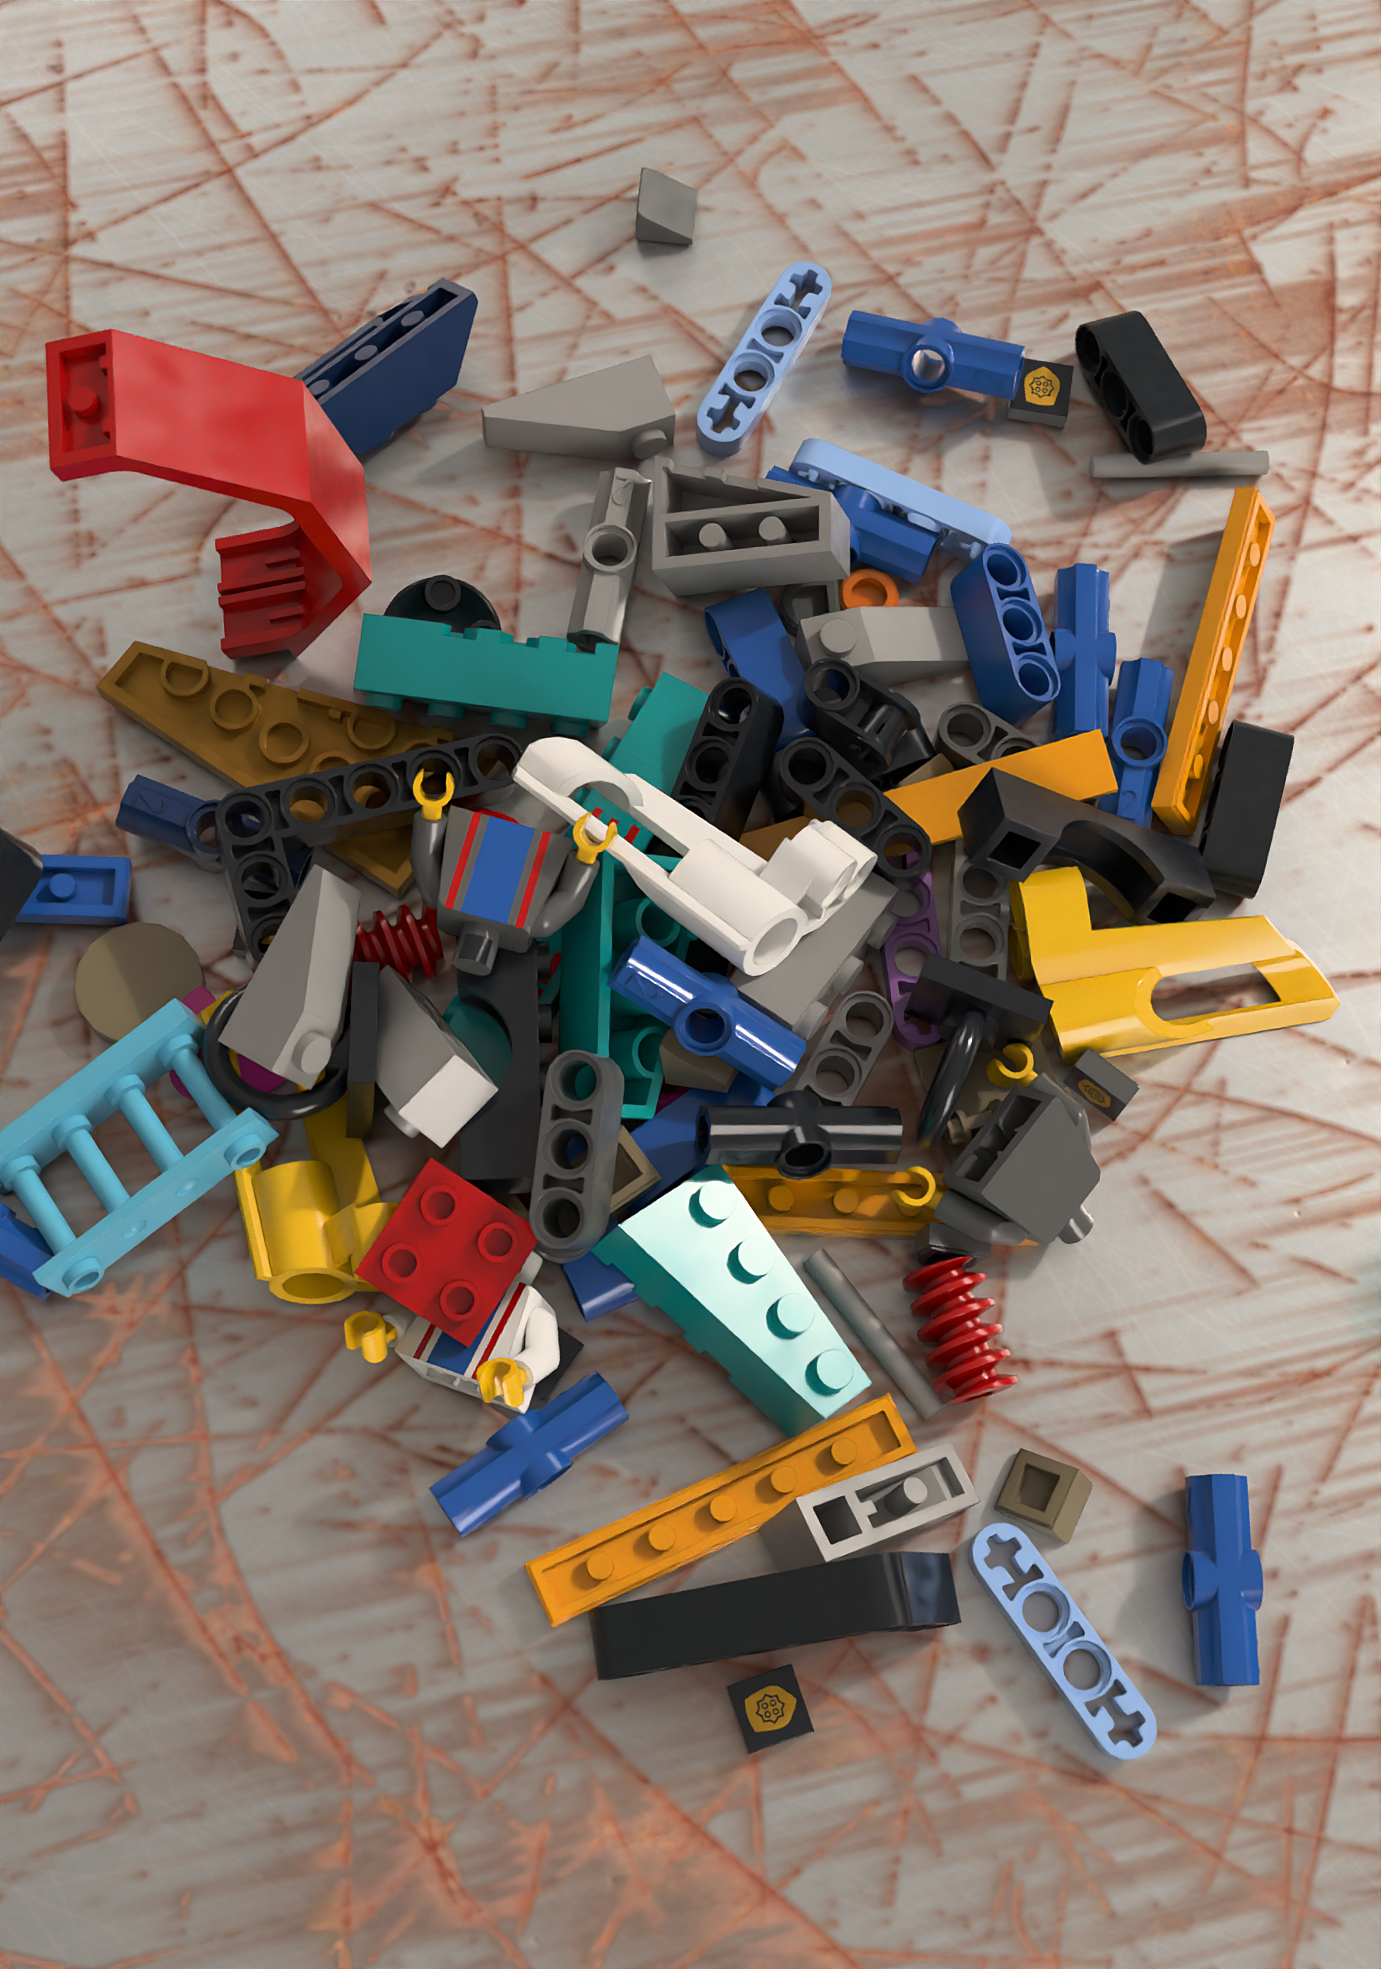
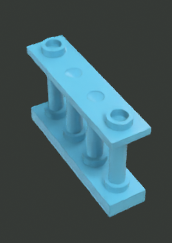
M176 998L0 1131V1194L7 1196L12 1191L16 1192L55 1255L32 1273L38 1284L65 1297L84 1292L95 1286L103 1278L106 1268L234 1170L247 1168L258 1161L265 1153L266 1146L280 1136V1133L271 1122L250 1107L237 1116L228 1101L215 1088L208 1077L205 1067L197 1057L199 1048L203 1044L206 1024L200 1016ZM170 1070L176 1072L216 1132L186 1156L182 1155L144 1097L147 1088ZM120 1110L162 1172L160 1176L131 1198L91 1137L94 1128ZM64 1151L70 1153L108 1213L105 1218L79 1238H76L39 1179L41 1169Z

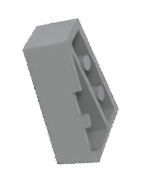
M654 455L652 571L674 596L850 578V520L831 492L759 477L758 481L727 475L723 469L706 466L705 470L675 464L670 458Z
M871 871L853 896L821 927L803 935L791 953L776 967L757 976H750L738 969L730 981L735 985L739 998L803 1040H810L824 1021L829 1006L838 993L844 995L858 977L864 965V962L861 960L871 946L877 950L880 949L892 933L898 917L891 912L899 888Z

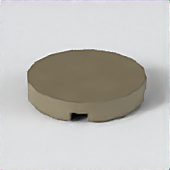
M133 922L111 928L89 945L77 965L74 992L80 1013L99 1037L115 1044L174 998L181 1002L197 987H206V981L197 953L182 935L161 924Z

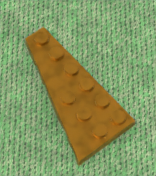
M136 640L96 686L100 697L236 789L463 739L456 737L455 731L434 725L432 729L394 719L393 714L301 687L298 692L270 684L266 677L245 672L244 676L208 666L206 660ZM493 758L483 759L477 763L480 772L491 780L504 765L499 760ZM424 772L421 782V788L424 792L441 794L447 791L446 781L443 777L434 772ZM363 786L353 793L355 800L361 806L369 809L379 808L387 802L384 793L373 786ZM301 800L290 808L292 815L304 823H315L325 816L323 808L311 800ZM413 824L320 845L397 898L403 895L415 879L409 861Z

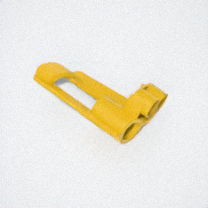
M1077 866L1032 872L1024 883L1010 878V904L1015 924H1011L1008 928V947L1012 967L1019 980L1036 978L1039 995L1054 1001L1047 1020L1064 1065L1077 1063L1087 1049L1090 1051L1092 1049L1103 1058L1329 1020L1341 1004L1330 983L1313 961L1292 940L1284 938L1265 915L1091 930L1086 889L1081 872ZM1249 962L1262 973L1281 999L1279 1002L1163 1021L1154 1013L1151 1004L1152 990L1163 977Z
M227 991L198 1014L206 1026L215 1009L234 991ZM229 1048L232 1065L241 1077L237 1054L239 1053ZM325 1067L319 1074L315 1084L325 1077ZM295 1083L296 1092H301L307 1089ZM347 1092L324 1111L303 1118L312 1160L290 1162L262 1171L259 1159L247 1168L232 1172L255 1279L268 1281L269 1289L274 1295L290 1302L326 1304L345 1299L355 1291L382 1292L356 1275L354 1271L400 1202L382 1203L362 1139L346 1138ZM230 1104L237 1116L242 1113V1111Z

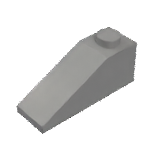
M651 354L481 406L483 438L487 447L619 462L632 457L640 459L649 458L659 454L667 446L674 445L676 414Z
M855 607L799 620L794 649L805 672L815 661L823 658H838L848 662L853 668L881 686L888 688L971 668L954 607ZM828 688L815 690L817 697L823 702L840 699V696L835 691Z
M316 864L313 865L218 1039L219 1042L264 1068L309 1090L312 1089L322 1069L327 1065L331 1052L343 1032L361 891L324 868Z
M387 964L379 972L375 1072L376 1083L390 1101V1105L384 1112L409 1137L414 1138L421 1131L442 1148L498 1089L432 1002Z
M948 1441L795 1498L758 1529L778 1571L783 1572L873 1555L975 1506L981 1500L953 1445Z

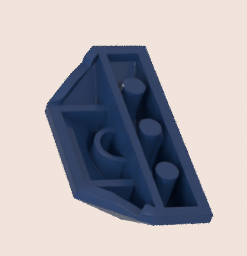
M442 277L430 284L425 293L410 296L373 318L293 378L305 383L351 451L365 454L370 449L377 448L388 442L393 436L394 431L415 415L432 409L438 403L439 398L457 384L478 306V299L473 291Z

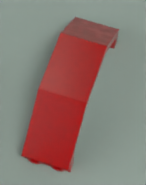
M107 329L45 343L49 468L61 482L116 471L136 472L281 509L294 518V521L283 526L215 539V550L220 555L221 583H217L218 592L221 597H218V605L223 610L225 638L220 639L221 651L230 660L289 649L297 658L372 584L364 468L303 381L115 329Z

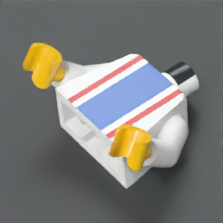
M533 1251L530 1253L469 1348L407 1307L384 1316L372 1311L357 1312L349 1316L344 1323L346 1348L355 1350L362 1346L363 1358L369 1362L378 1363L386 1357L388 1353L387 1345L396 1347L394 1352L422 1378L480 1398L483 1403L491 1402L525 1414L535 1385L553 1372L560 1362L556 1311L531 1287L543 1260Z

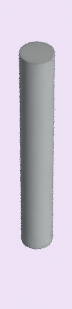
M1267 451L1191 452L1148 465L1141 464L1133 453L1091 454L1089 462L1091 478L1266 475L1269 469V455Z
M821 1248L805 1260L803 1265L924 1420H928L942 1409L946 1403L938 1394L933 1392L931 1384L826 1250Z

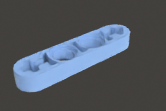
M808 261L797 262L790 265L782 273L705 397L697 413L695 432L697 442L707 453L718 457L731 456L738 453L745 446L827 311L832 289L831 278L820 265ZM805 286L812 287L814 294L808 293L805 295L799 305L798 313L792 309L795 291H802ZM771 326H781L788 329L794 339L790 344L776 347L764 341L761 333ZM744 370H753L759 372L765 378L766 385L758 391L748 392L736 385L734 377ZM730 403L736 408L733 415L732 429L725 428L721 434L712 431L713 423L719 425L729 411Z
M809 438L804 440L789 467V472L830 489H834L835 486L841 484L853 485L864 489L877 498L882 510L939 533L935 548L969 563L990 544L999 542L1010 545L1013 539V533L1009 526L992 514L820 439Z
M994 1523L980 1530L971 1540L968 1548V1564L974 1576L1095 1747L1105 1756L1115 1760H1130L1145 1755L1154 1745L1157 1735V1723L1151 1708L1030 1539L1018 1527L1008 1523ZM990 1537L998 1544H1003L1009 1540L1014 1545L1016 1552L1011 1555L1009 1560L1020 1577L1025 1575L1030 1567L1038 1577V1580L1020 1587L1011 1596L1010 1600L1003 1592L1002 1587L1014 1583V1580L1004 1567L997 1566L990 1569L984 1561V1558L991 1552L986 1542ZM1033 1592L1045 1593L1057 1604L1059 1612L1057 1623L1047 1632H1038L1032 1629L1023 1618L1022 1606L1024 1600ZM1083 1649L1090 1652L1099 1664L1100 1675L1098 1681L1088 1690H1079L1073 1687L1065 1678L1063 1664L1065 1658L1073 1650ZM1113 1683L1120 1694L1107 1700L1120 1716L1134 1714L1139 1722L1132 1729V1734L1137 1740L1132 1746L1126 1740L1116 1742L1110 1740L1107 1733L1114 1727V1722L1103 1706L1096 1707L1092 1714H1090L1084 1705L1085 1702L1104 1695Z

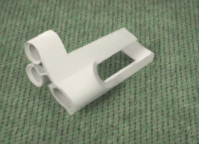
M563 737L539 739L527 746L513 769L512 779L573 826L588 811L570 799L569 796L576 788L587 783L684 856L672 873L669 874L618 834L614 843L605 849L624 864L636 885L660 909L750 976L764 974L776 967L791 953L803 935L821 927L861 887L878 858L875 853L832 821L820 822L817 819H813L792 841L785 837L770 861L767 862L637 775L623 774L593 750L573 739ZM591 815L590 820L586 824L585 833L594 842L603 843L608 827Z

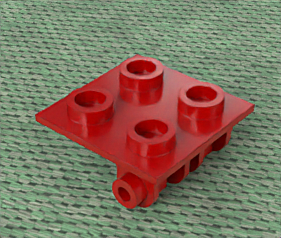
M430 1157L419 1175L415 1176L402 1196V1201L354 1273L469 1348L539 1240L535 1238L530 1228V1222Z

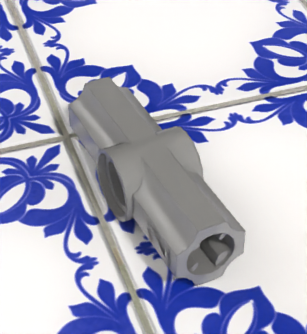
M615 467L611 471L601 472L589 531L583 540V559L566 635L567 642L577 645L582 652L595 654L596 643L620 645L630 591L636 580V561L652 488L651 480L639 475L637 470ZM604 556H614L622 562L615 566H605L597 562V560Z

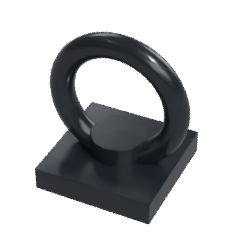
M931 952L928 953L904 1013L938 1026L937 1032L948 1043L913 1131L912 1140L917 1149L925 1152L931 1151L939 1143L964 1086L976 1052L987 1053L991 1052L992 1049L1003 1052L1002 1050L1012 1043L1023 1044L1030 1050L1046 1024L1054 1003L1053 1000Z
M353 961L351 1010L346 1005L343 1032L325 1066V1077L315 1084L311 1090L306 1089L293 1094H272L258 1090L246 1083L235 1071L230 1059L229 1047L219 1042L218 1039L248 984L232 992L215 1009L206 1026L203 1037V1062L208 1077L215 1088L228 1103L243 1112L250 1107L266 1120L292 1121L313 1116L332 1106L347 1092L346 1138L372 1139L380 963Z

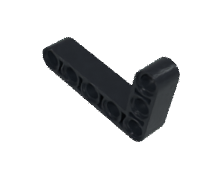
M488 733L242 788L227 794L219 802L215 812V841L247 963L252 973H255L264 957L258 948L259 944L265 938L276 935L296 898L285 853L413 824L414 814L422 809V805L413 794V784L416 775L422 769H424V772L439 774L445 781L447 772L452 775L455 786L452 798L446 805L442 806V813L448 816L451 805L464 809L472 806L484 808L502 803L514 793L518 785L512 778L513 769L524 753L520 744L505 734ZM489 758L499 760L506 766L509 776L502 780L486 778L480 772L477 763ZM363 786H373L384 793L387 802L379 808L369 809L361 806L355 800L353 793ZM426 792L424 793L429 797L437 798L442 796L445 792L441 794H429ZM301 800H311L323 808L325 816L315 823H304L292 815L290 808ZM248 814L254 816L260 822L262 829L258 834L250 838H241L231 833L226 824L236 815ZM253 875H265L276 882L279 890L273 897L258 900L250 897L244 891L242 885Z
M895 1551L861 1556L588 1610L598 1681L633 1677L865 1634L907 1633L962 1623L950 1555L948 1553Z

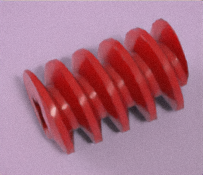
M422 903L421 919L417 920L406 904L399 905L396 925L393 926L381 910L374 911L371 931L366 932L359 920L357 921L348 989L351 995L353 961L380 963V971L388 964L411 984L413 983L414 967L416 965H420L429 980L437 979L439 960L444 959V954L431 908Z
M972 1256L954 1258L911 1272L902 1281L903 1289L906 1292L923 1294L910 1305L909 1310L915 1318L932 1319L918 1329L917 1337L918 1341L922 1343L939 1344L938 1347L925 1356L924 1361L925 1365L930 1369L947 1370V1372L932 1383L933 1392L936 1394L955 1396L945 1404L947 1406L981 1399L1011 1388L1019 1382L1017 1375L996 1373L995 1367L1009 1358L1011 1353L1009 1349L989 1348L987 1341L1003 1331L1001 1323L981 1322L980 1315L996 1305L994 1298L973 1296L972 1290L985 1282L988 1277L984 1272H966L964 1265L973 1259Z

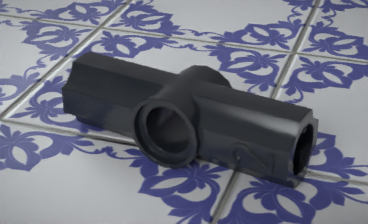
M804 1090L787 1091L777 1095L766 1106L700 1105L695 1119L696 1136L694 1145L698 1162H704L705 1164H775L780 1175L788 1179L801 1180L815 1177L829 1169L832 1164H896L902 1152L903 1123L898 1108H890V1106H822L817 1095Z

